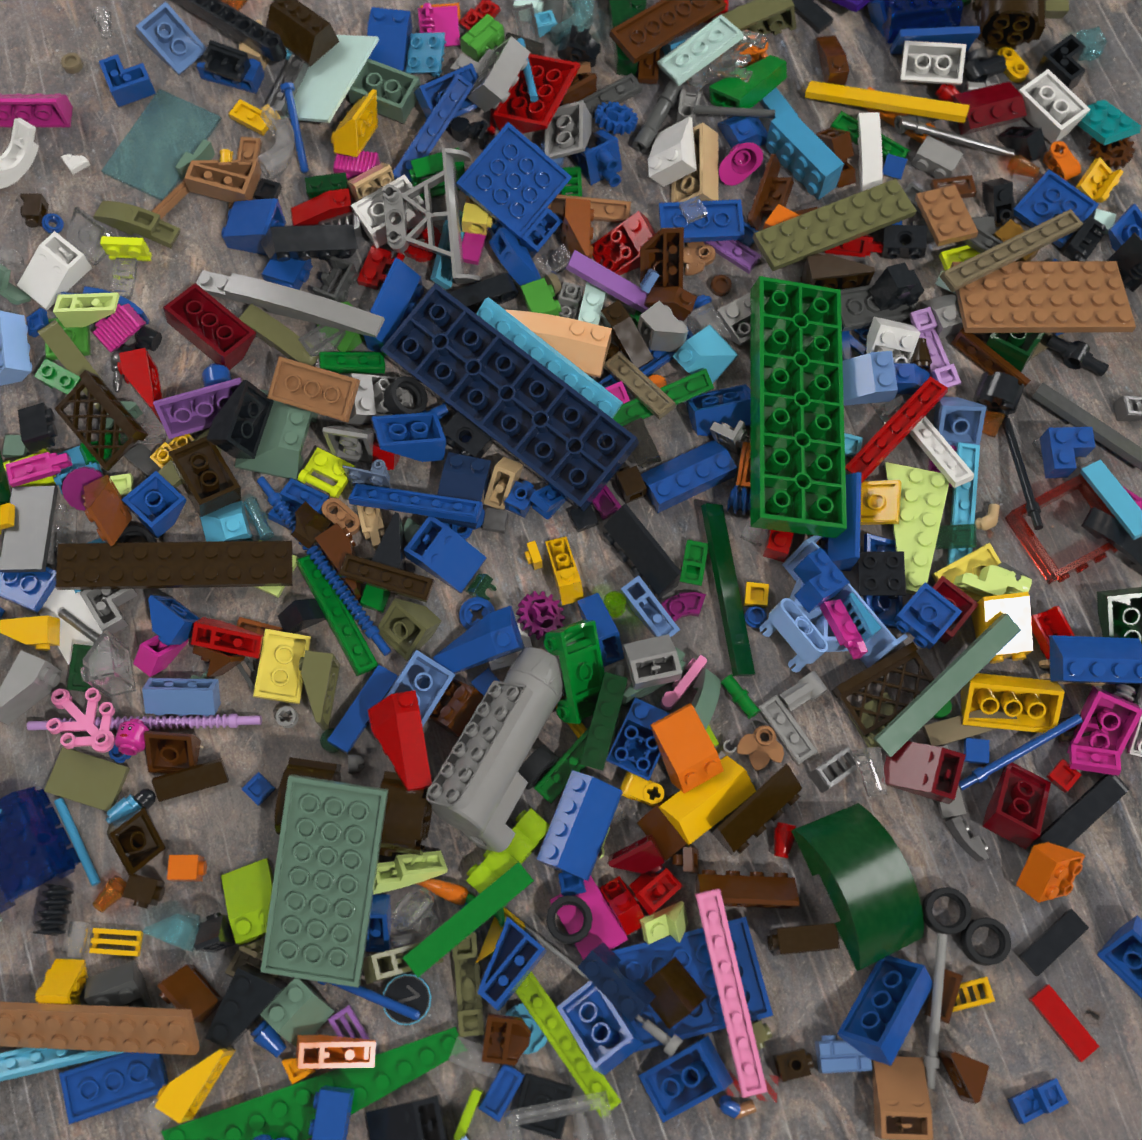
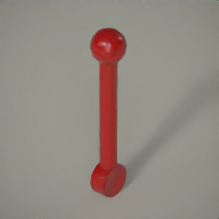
M493 108L490 109V127L488 128L489 135L491 136L496 133Z

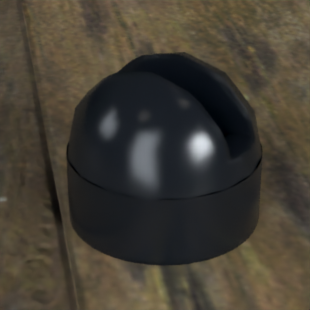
M148 788L142 789L134 796L146 809H149L156 801L155 793Z

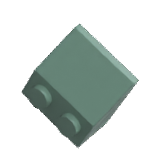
M294 978L260 1015L278 1034L296 1047L297 1035H314L336 1011L305 979Z

